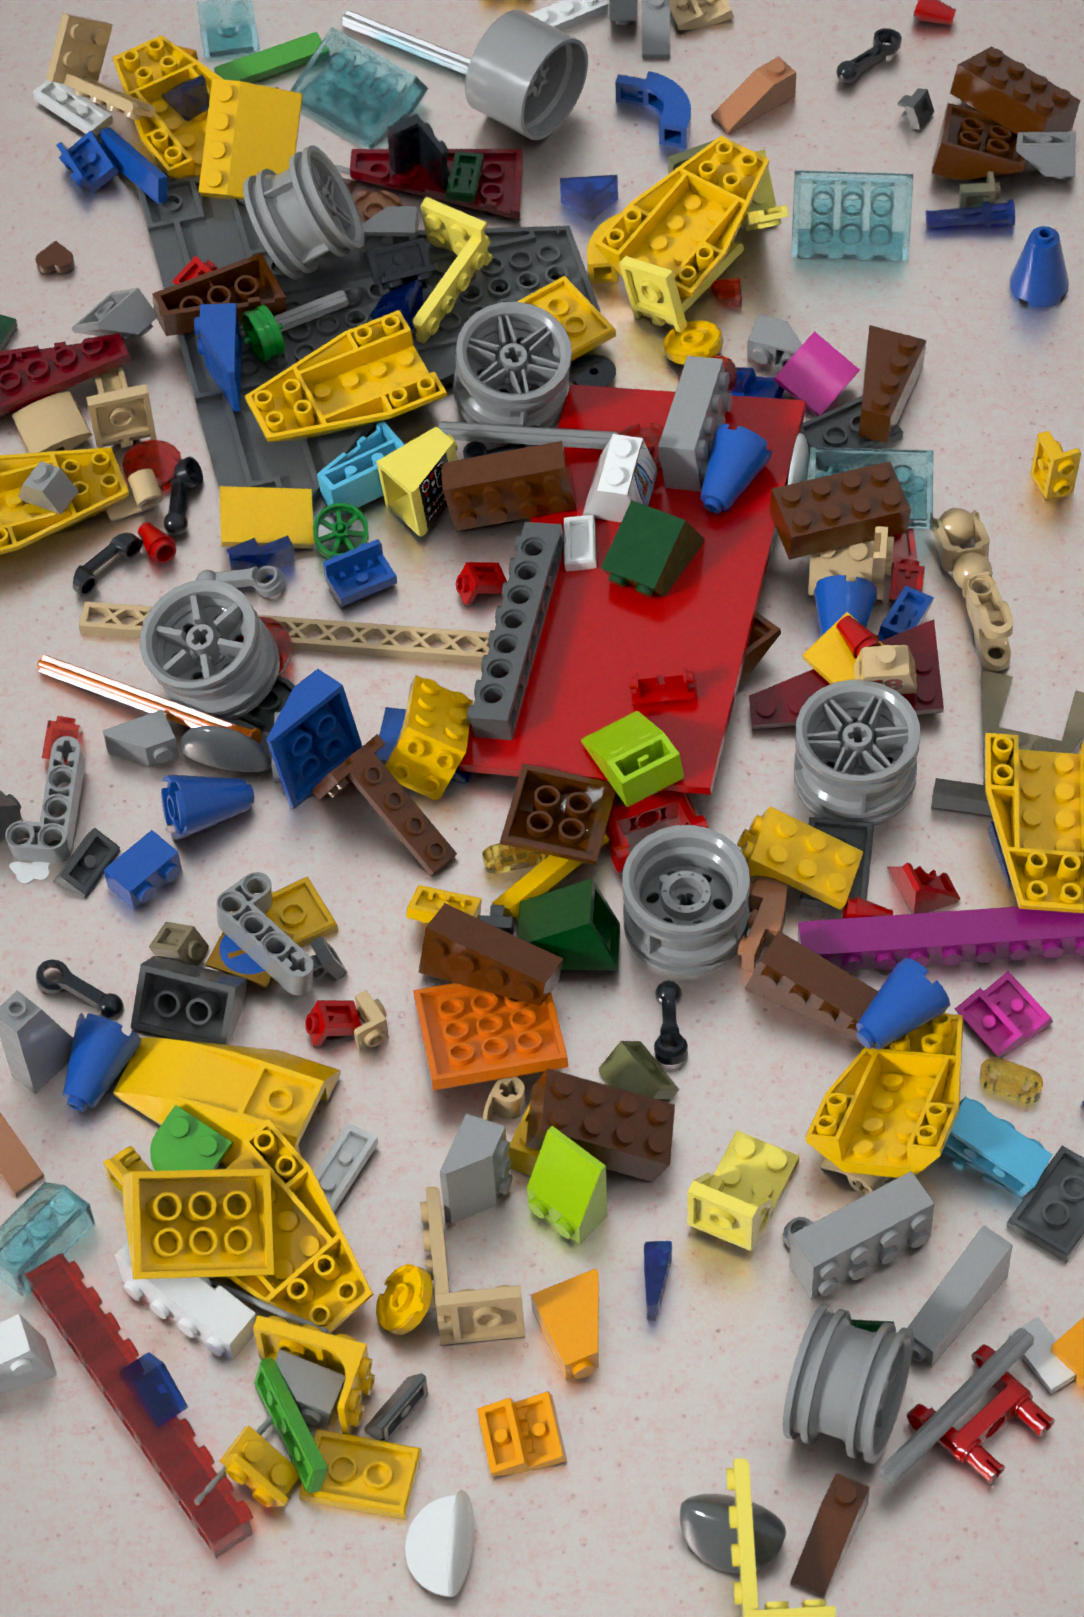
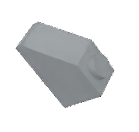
M642 0V59L670 58V0Z
M1018 132L1016 151L1044 176L1057 179L1075 176L1076 132Z
M388 206L364 222L362 225L365 242L363 247L358 249V252H366L418 239L419 222L417 207Z
M41 461L22 484L18 497L22 501L62 514L79 491L61 468Z
M163 709L102 731L108 754L150 767L159 763H166L179 756L176 738Z
M279 1349L275 1360L276 1365L304 1421L311 1425L321 1424L327 1426L342 1391L346 1376Z

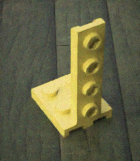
M765 149L755 151V153L767 158ZM767 167L740 227L745 226L746 231L780 225V218L789 216L786 205L776 207L769 167Z
M428 197L420 205L427 241L436 247H443L453 251L458 256L413 318V325L417 329L416 339L423 344L426 343L431 335L437 332L440 321L445 314L452 311L455 300L461 291L464 292L468 288L475 271L480 270L483 265L487 266L493 258V255L488 253L487 249L490 245L489 236L485 235L484 232L487 222Z
M732 242L726 257L695 294L685 299H680L672 270L625 256L619 265L634 318L639 319L643 315L652 318V323L655 325L663 326L667 323L673 325L675 330L681 333L687 326L684 312L744 251L743 244Z
M743 1458L733 1459V1468H726L727 1491H734L735 1506H729L730 1529L737 1528L738 1544H731L732 1567L739 1566L740 1582H733L735 1605H742V1617H836L835 1606H826V1599L803 1600L801 1602L802 1608H789L788 1601L766 1602L764 1610H759L749 1463Z

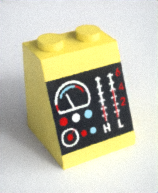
M437 426L376 461L386 506L420 537L427 533L448 506L443 493L441 463L457 461L456 450L458 447L456 441L450 434L446 435Z

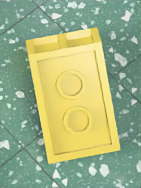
M736 1130L714 1174L707 1172L696 1178L688 1189L687 1225L752 1251L757 1247L799 1164L800 1156Z

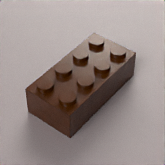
M992 46L957 65L950 94L1017 135L1018 132H1068L1073 127L1081 101L1071 95L1068 90L1061 89L1048 81L1046 77L1036 74L1026 68L1023 63L1013 60L1000 49L993 48Z
M562 441L441 463L443 493L456 531L576 509L574 481Z
M888 461L772 488L769 512L788 559L791 560L874 540L875 527L878 526L888 527V536L905 533L908 531L911 508L893 466Z
M547 1068L532 1086L525 1147L540 1151L547 1130L554 1126L603 1163L607 1170L654 1182L670 1166L675 1104Z

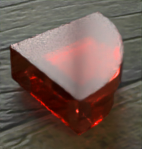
M740 278L716 279L711 284V291L715 297L726 301L729 306L742 307Z

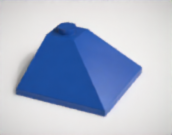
M316 669L293 688L266 739L288 803L292 808H295L312 794L311 790L329 772L362 747L343 685L319 669Z

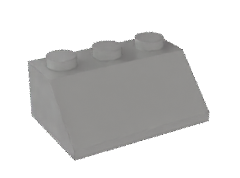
M469 1114L465 1115L440 1170L445 1222L452 1224L497 1206L501 1195H507L513 1176L509 1174L511 1158H508L510 1142L506 1140L505 1126Z

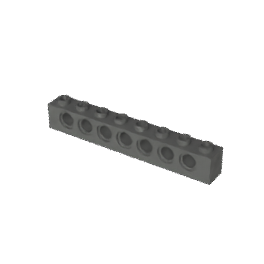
M525 522L522 534H518L516 537V555L509 562V580L503 583L502 605L496 608L495 630H491L489 633L488 655H484L482 658L481 680H476L474 705H469L467 712L468 724H472L475 737L503 740L513 739L564 551V536L561 524Z

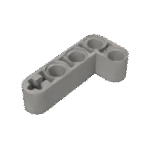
M63 736L53 743L40 822L17 821L6 830V841L13 857L17 860L61 863L71 854L85 769V758L81 746L74 737ZM63 782L70 783L68 786L64 788L58 787ZM59 811H65V813L60 817L53 816L55 813ZM22 838L29 839L24 844H16ZM54 840L61 841L56 846H48Z
M250 873L218 897V926L287 992L297 996L304 995L312 989L314 984L313 960L265 915L272 905V884L270 878L264 873Z

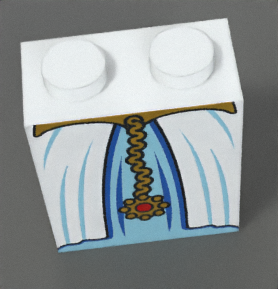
M617 434L611 436L598 459L583 516L595 515V519L621 523L631 500L648 506L658 469L643 438Z

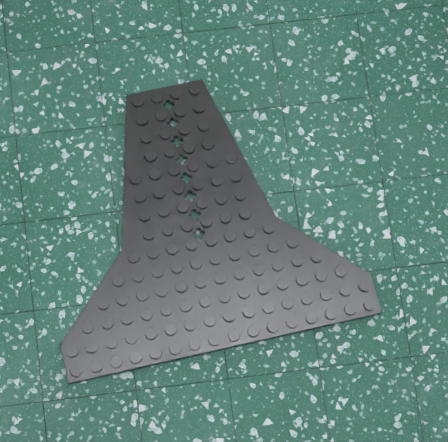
M196 176L169 180L168 200L162 204H157L137 187L164 289L175 285L172 280L195 256L204 263L209 259L218 268H222L262 253L286 296V311L339 290H343L348 298L347 307L281 332L285 353L278 357L274 356L266 362L258 360L249 343L244 344L243 339L246 338L243 326L239 325L242 339L240 411L234 412L207 370L204 355L198 354V337H201V335H195V332L177 335L219 488L220 486L312 489L313 505L321 494L317 473L343 452L348 454L357 447L356 441L362 436L366 437L376 422L312 438L268 442L245 400V395L344 331L380 318L384 312L390 314L400 310L411 329L413 345L428 372L435 371L443 386L454 382L456 345L460 331L476 312L487 306L501 302H517L556 281L552 279V276L558 275L559 278L566 276L600 312L570 226L485 228V235L489 236L490 245L487 249L488 253L493 255L492 260L487 266L483 265L480 270L475 271L468 288L464 292L461 291L455 300L452 311L445 314L440 321L437 332L431 335L426 343L423 344L417 341V329L413 325V318L418 311H410V307L416 306L420 310L458 256L446 248L432 245L427 241L425 230L418 231V238L424 237L430 264L437 263L438 270L431 272L433 277L411 283V279L407 278L403 279V285L383 290L382 285L374 286L366 252H358L357 249L355 251L351 250L349 254L343 257L336 256L330 251L319 257L317 270L309 274L305 273V276L294 280L285 275L267 253L254 229L244 199L202 197L198 192L200 178ZM529 281L530 284L534 285L524 286V282ZM501 287L502 290L506 291L496 292V288ZM467 294H473L476 298L468 299ZM358 318L361 322L359 324H354L353 319Z

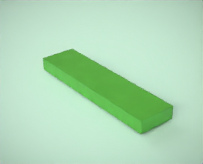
M313 32L214 67V73L224 80L253 83L327 57L328 51L318 33Z
M274 1358L262 1359L254 1385L269 1415L272 1416L273 1424L308 1493L318 1492L321 1490L328 1467Z

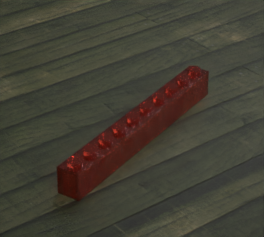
M61 1252L25 1274L29 1288L215 1558L253 1535L250 1520L254 1519L243 1500L237 1503L231 1492L234 1491V1488L227 1476L222 1480L219 1478L216 1486L204 1497L200 1505L194 1503V1499L218 1475L211 1466L215 1464L214 1459L205 1445L198 1447L192 1439L196 1435L186 1418L179 1420L173 1412L177 1408L167 1391L159 1392L155 1386L158 1380L147 1364L143 1367L136 1359L139 1357V1353L129 1338L123 1340L119 1335L118 1331L121 1328L111 1312L105 1314L100 1308V1305L103 1303L93 1286L86 1288L81 1281L85 1277L78 1264L74 1260L69 1263Z

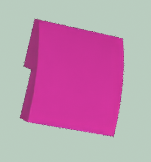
M814 331L773 380L796 400H806L807 409L817 417L829 408L858 374L860 369Z
M1009 971L984 991L980 987L955 1008V1011L959 1015H963V1020L998 1058L1015 1050L1053 1023L1051 1016Z

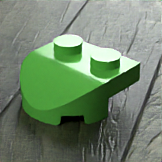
M175 1105L152 1139L150 1157L155 1171L216 1170L231 1149L233 1143Z

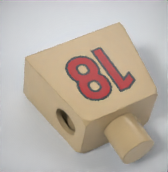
M882 645L861 648L854 663L855 680L881 683L900 694L917 693L915 660L909 646Z

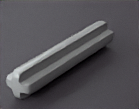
M339 290L275 315L274 318L277 324H282L283 329L280 332L347 307L348 298L343 290Z

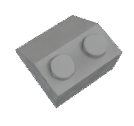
M139 288L111 292L71 329L74 333L104 336L120 333L121 337L129 338L132 335L142 336L153 327L151 323L159 316Z

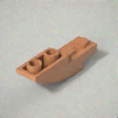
M758 876L757 880L751 879L749 899H751V916L748 928L751 930L748 937L742 936L737 952L738 955L742 956L741 969L749 972L755 971L764 947L770 946L778 931L783 933L785 923L787 884L766 876Z

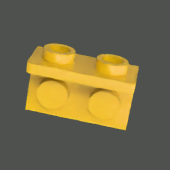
M1049 430L1037 435L1030 471L1032 478L1046 500L1063 497L1074 491L1081 458L1079 448L1063 452L1060 442L1055 441Z
M418 885L407 906L406 918L430 923L440 908L446 903L479 919L482 898Z
M250 1426L242 1429L219 1460L227 1468L226 1474L235 1482L246 1484L254 1491L252 1494L254 1499L267 1508L285 1506L289 1500L286 1495L299 1478L293 1463Z

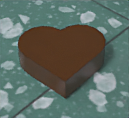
M54 241L39 252L35 258L37 269L46 274L54 271L66 273L71 271L75 265L73 254L57 241Z

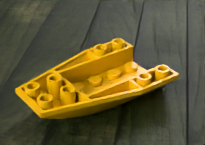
M162 35L113 56V63L124 93L155 107L153 118L142 116L141 120L134 119L141 141L169 176L179 179L188 176L200 178L212 79L223 78Z
M723 136L718 137L631 201L596 241V248L621 276L622 272L619 263L625 256L672 270L680 299L692 297L726 257L770 163L769 159Z
M400 310L344 331L245 395V400L268 442H280L322 436L390 419L446 397L447 392L435 371L428 372L413 345L411 329Z
M112 448L0 455V555L20 550L81 523L129 496V491ZM41 461L61 468L79 491L62 514L22 501L18 497L22 484Z
M986 733L985 793L1019 909L1084 913V740L1079 754L1020 750L1018 735Z
M944 1013L880 1050L873 1047L871 1049L865 1047L826 1091L805 1136L806 1143L843 1172L899 1178L910 1171L916 1176L940 1157L960 1111L963 1015Z
M141 1037V1044L129 1060L113 1094L160 1125H162L174 1106L177 1105L233 1143L231 1149L221 1162V1164L229 1166L248 1149L242 1141L268 1118L300 1154L298 1144L320 1099L329 1100L341 1071L280 1050Z
M268 1118L242 1141L248 1149L226 1169L270 1168L274 1275L232 1276L227 1278L257 1299L313 1322L319 1327L329 1329L328 1334H330L374 1294L313 1169ZM292 1322L293 1324L302 1327V1325Z

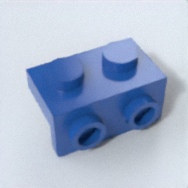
M92 131L85 134L70 148L66 147L61 141L56 145L62 154L59 156V159L67 169H72L73 173L70 176L80 188L86 186L92 193H95L120 172Z
M379 539L361 544L359 547L341 555H335L323 563L325 581L341 607L397 584V576L383 555L382 544Z

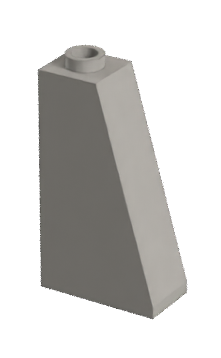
M18 990L0 1006V1039L11 1075L36 1094L69 1063L73 1037Z
M985 1225L981 1227L907 1327L913 1331L912 1358L918 1362L923 1361L932 1367L1008 1278L1013 1245Z

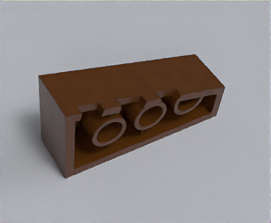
M262 253L152 293L154 310L159 316L157 320L166 336L195 332L194 318L200 317V305L236 303L239 325H242L241 314L243 312L252 311L260 305H265L273 316L286 311V296Z
M869 325L859 436L888 444L923 368L927 340Z
M444 903L426 926L418 973L541 1006L559 982L563 958Z
M778 931L745 986V989L840 1032L857 1042L860 1041L856 1036L858 1032L856 1024L878 993L874 988L781 931Z

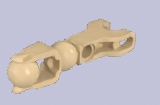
M961 508L949 509L939 519L931 517L929 527L936 539L939 559L942 568L953 572L954 581L963 589L962 595L966 599V609L973 627L975 646L982 666L988 671H1001L1010 666L1011 649L1008 637L1013 634V617L1008 603L1002 601L997 585L992 578V566L988 561L990 538L983 522H980V515L977 511L974 510L970 513ZM972 538L974 539L975 547L960 548V546L969 543ZM992 648H999L1002 658L993 659L988 655V651Z

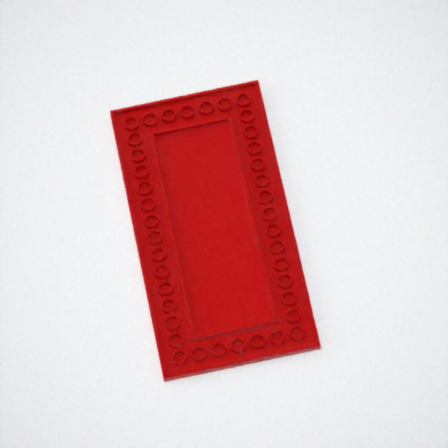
M570 385L558 428L617 432L618 435L643 438L658 469L648 506L686 520L705 540L666 596L661 597L653 594L652 598L636 592L635 586L626 584L625 588L608 581L609 576L601 569V566L621 523L595 519L597 568L566 571L563 551L513 739L503 740L475 737L472 724H470L466 753L458 766L460 771L519 777L522 764L524 763L609 782L581 743V739L638 711L666 734L680 754L684 778L662 790L705 795L712 794L745 660V653L748 648L777 530L769 512L772 488L788 485L793 449L797 435L801 432L807 408L806 400L732 396L731 410L725 413V424H729L727 429L736 431L737 427L741 426L755 432L768 442L766 449L768 451L772 449L773 454L770 461L731 508L726 512L716 514L708 511L703 506L704 503L700 499L701 491L665 488L658 445L676 392ZM564 447L574 481L576 509L532 517L530 522L561 524L564 536V518L583 516L597 462L604 449ZM683 668L695 673L696 700L631 705L629 677L635 676V673L657 672L658 676H664L663 672L683 670Z

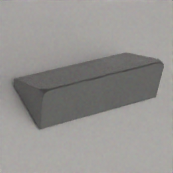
M936 778L931 807L992 816L985 793V785Z
M93 828L79 844L53 882L85 897L120 847L98 829Z
M420 1373L407 1377L365 1426V1432L376 1440L387 1442L428 1394L426 1376Z

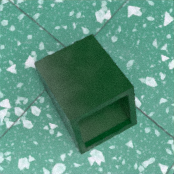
M631 500L601 569L609 576L608 581L617 586L625 588L626 584L635 586V591L643 596L652 598L653 594L665 597L703 545L705 539L686 520Z
M593 878L520 901L519 916L516 918L518 927L517 937L563 958L561 970L612 971L618 969L620 922Z

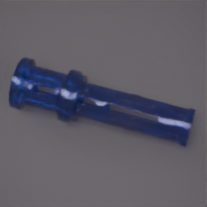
M1013 199L1008 200L1007 203L990 204L987 201L981 203L979 207L926 210L925 213L927 229L982 224V227L985 226V228H989L991 224L1009 223L1010 226L1015 225V205Z

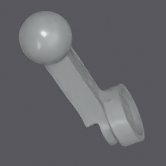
M269 565L263 566L260 569L255 566L249 569L225 572L204 570L196 577V580H219L231 584L235 588L253 586L259 595L263 597H273L279 594L286 583L281 570ZM274 575L270 582L262 583L265 577Z

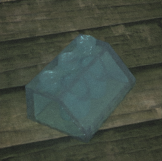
M44 1182L0 1226V1279L23 1297L95 1224L90 1204L63 1184Z

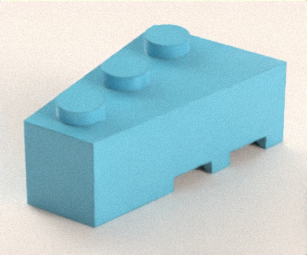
M383 420L376 425L377 430L369 437L362 436L357 440V447L348 454L343 452L317 473L322 500L327 506L336 503H346L358 508L384 495L376 461L402 447L404 443Z
M966 1096L960 1101V1111L942 1151L943 1154L955 1159L953 1161L954 1166L962 1170L965 1164L984 1173L983 1180L1021 1198L1035 1187L1053 1155L1045 1150L1040 1142L1027 1138L1018 1132L1013 1124L1007 1120L997 1118L987 1111L982 1103L971 1100Z

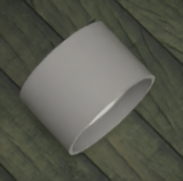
M522 10L509 11L499 17L487 29L474 50L465 80L467 102L473 109L531 140L546 138L556 131L567 119L580 97L588 70L587 49L580 40Z

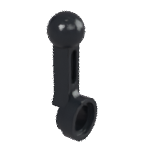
M890 28L877 30L874 33L873 47L851 61H843L838 65L836 69L838 79L843 83H852L857 79L858 74L876 63L886 60V56L895 54L901 46L902 37L900 33Z
M190 456L179 460L174 468L176 478L171 479L169 511L163 523L165 530L171 535H181L186 531L188 520L185 515L189 488L199 486L203 481V473L199 463Z
M50 959L39 965L36 972V983L42 991L49 994H57L65 989L97 1008L99 1015L107 1019L117 1018L122 1013L123 1001L118 995L114 993L105 994L72 974L63 962ZM49 968H56L62 973V978L51 982L44 977L43 973Z
M667 980L661 982L655 991L656 1000L662 1005L663 1024L660 1029V1036L654 1043V1054L660 1063L676 1065L687 1058L688 1044L686 1039L680 1034L676 1020V1004L681 1000L682 990L676 982ZM671 1043L678 1045V1046L675 1047V1048H665V1047H663V1046H665L666 1044H671Z

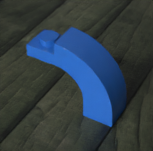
M648 71L646 79L618 74L615 81L616 102L653 110L661 117L659 122V144L687 149L691 136V104L685 91L670 78L655 72Z

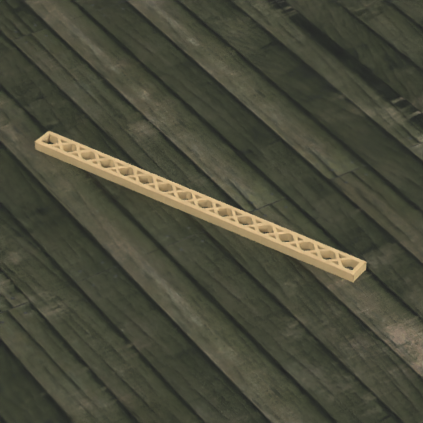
M85 601L79 623L80 633L140 638L143 622L152 607ZM91 614H100L106 617L100 622H89ZM258 615L274 637L278 649L481 664L483 656L488 655L489 651L488 638L490 632ZM126 617H134L136 621L129 625L120 622ZM279 629H287L289 631L283 637L274 634ZM310 631H318L321 634L315 639H308L305 636ZM342 633L351 636L346 641H338L336 639ZM240 636L235 641L243 642L244 637ZM372 636H380L383 639L376 644L367 641ZM403 638H410L413 641L408 646H401L398 642ZM435 640L444 643L438 649L429 646ZM465 643H472L475 648L470 651H463L460 646Z

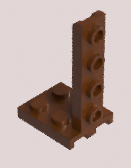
M376 734L370 741L329 772L311 791L318 800L327 794L333 798L352 781L426 872L433 875L457 853L375 755L386 744Z

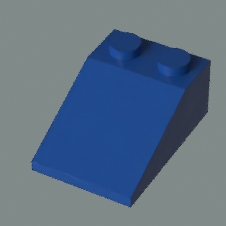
M236 303L200 305V317L194 318L195 335H201V337H198V354L204 355L207 370L234 412L240 411L242 339Z

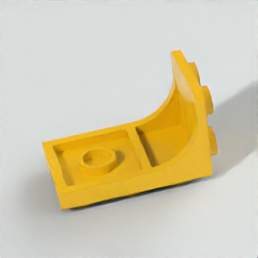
M415 675L410 684L405 719L401 732L384 765L400 785L434 800L441 798L466 753L470 727L467 721V712L469 705H473V700L468 699L461 692L451 691L440 686L432 679H424Z
M771 806L762 816L758 814L755 816L749 830L744 829L737 843L746 859L749 876H766L777 879L839 910L846 905L863 855V851Z
M257 1315L253 1331L261 1360L272 1357L276 1360L278 1351L281 1349L346 1376L337 1410L341 1432L350 1435L353 1426L359 1427L364 1412V1406H361L365 1395L371 1394L375 1382V1374L371 1373L373 1360L369 1358L367 1344L358 1342L346 1334H337L335 1336L324 1333L312 1325H303L302 1327L293 1325L278 1316H269L267 1318Z

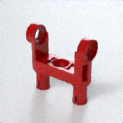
M660 790L659 793L650 795L629 807H626L625 804L617 806L614 800L605 833L609 838L608 843L613 864L619 874L623 872L626 859L630 854L627 849L630 848V845L625 835L679 817L682 825L709 828L704 816H698L687 793Z
M982 1344L971 1357L979 1369L996 1351L990 1346ZM1008 1371L992 1386L999 1392L992 1401L959 1431L952 1426L937 1441L959 1463L971 1465L989 1484L995 1481L994 1475L998 1478L1005 1469L1003 1464L982 1447L989 1438L1012 1417L1018 1416L1038 1437L1045 1435L1043 1430L1045 1429L1048 1432L1055 1422L1053 1417H1050L1032 1401L1031 1391ZM917 1404L906 1416L910 1425L917 1431L936 1411L932 1407L928 1409L922 1404Z

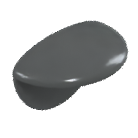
M223 719L251 730L257 728L244 721ZM220 726L192 728L182 736L180 741V750L185 756L199 763L219 769L237 772H261L268 770L272 763V754L266 740L267 736L262 731L260 744L245 734Z
M700 1494L687 1498L681 1504L680 1526L690 1549L702 1561L713 1568L728 1573H740L739 1566L732 1567L731 1544H738L737 1528L730 1529L729 1506H735V1496ZM752 1502L756 1570H759L768 1565L779 1553L786 1537V1527L773 1512Z

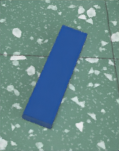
M110 127L101 129V144L118 170L157 204L167 202L168 177Z

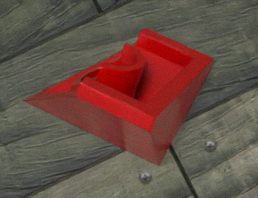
M906 863L902 867L887 866L911 914L929 913L955 904L960 900L947 873L943 872L940 876H937L936 871L932 870L928 874L921 866L914 870L911 863Z

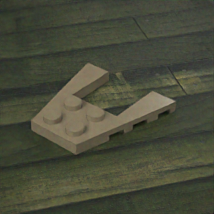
M981 670L983 785H985L986 733L1018 735L1020 750L1076 754L1080 743L1084 739V692L1075 691L1063 738L1060 741L1000 727L1013 677Z

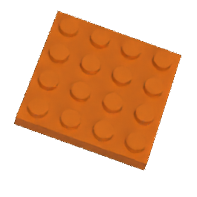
M457 983L413 990L433 1090L543 1072L547 1068L555 1070L569 1067L552 993L548 995L541 1006Z

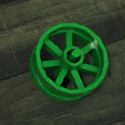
M260 305L252 311L248 310L241 314L242 326L246 335L243 342L244 344L249 343L258 360L266 362L274 356L278 357L285 353L284 341L280 332L283 326L281 323L277 324L274 316L265 305Z
M346 503L331 504L322 509L316 516L313 525L315 545L319 552L328 560L335 555L343 554L337 553L340 544H346L349 550L355 549L349 537L363 538L358 547L361 544L368 543L367 520L363 513L355 506ZM341 512L354 516L345 523L341 519ZM336 513L337 522L334 525L324 520L326 517ZM358 519L364 531L349 530ZM320 524L326 527L327 529L333 531L332 533L318 537V530ZM334 539L335 543L332 551H329L321 544Z

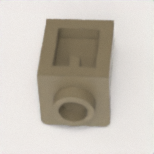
M993 171L987 172L986 183L960 184L959 213L994 212L995 200H1000L1001 189L1000 182H995Z
M165 922L149 945V948L156 956L179 959L181 963L198 966L208 951L209 945L194 926Z

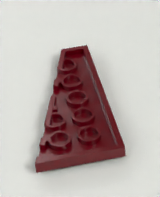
M351 149L350 177L353 179L520 220L523 149H448L447 166L450 172L455 151L484 154V164L475 203L446 200V189L442 190L421 163L395 174L390 168L389 149Z
M120 333L85 338L82 343L66 345V342L54 343V347L40 349L39 346L0 351V416L131 362Z
M934 619L880 641L884 645L909 646L915 660L917 693L901 695L909 701L916 714L944 713ZM812 669L749 695L752 730L796 726L800 709L808 698L821 688L830 685V683Z

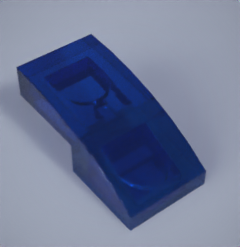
M726 367L725 372L729 373L728 393H732V396L781 399L785 391L773 380L774 377L756 376L753 368Z
M288 535L259 547L255 538H252L226 549L228 565L231 570H243L255 566L260 569L268 565L277 567L295 561L293 544Z

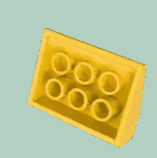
M212 79L198 191L202 197L244 199L243 183L246 178L253 175L257 176L258 172L266 168L276 174L289 169L290 156L295 154L297 149L303 99L302 93L242 81Z
M270 1168L131 1171L123 1175V1208L133 1280L274 1275Z

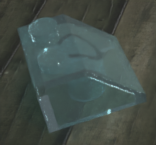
M206 0L196 2L204 58L260 51L253 0Z

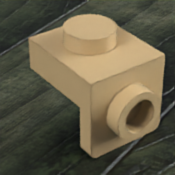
M367 990L355 995L357 1012L364 1022V1025L354 1030L355 1043L359 1051L368 1047H375L385 1038L389 1037L385 1008L379 999L373 1000Z

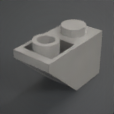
M759 314L748 338L747 360L782 369L803 344L787 321Z

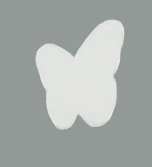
M16 861L9 865L13 873L16 874L17 880L22 884L30 883L33 879L44 880L50 872L48 868L50 863L32 862V864Z

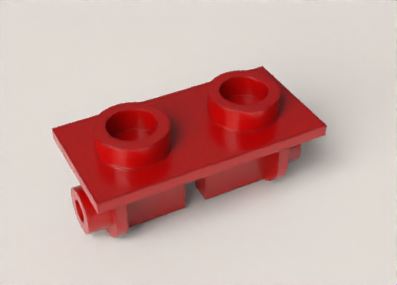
M686 668L663 672L664 676H658L657 672L635 673V676L629 677L631 705L696 700L695 673L687 671Z

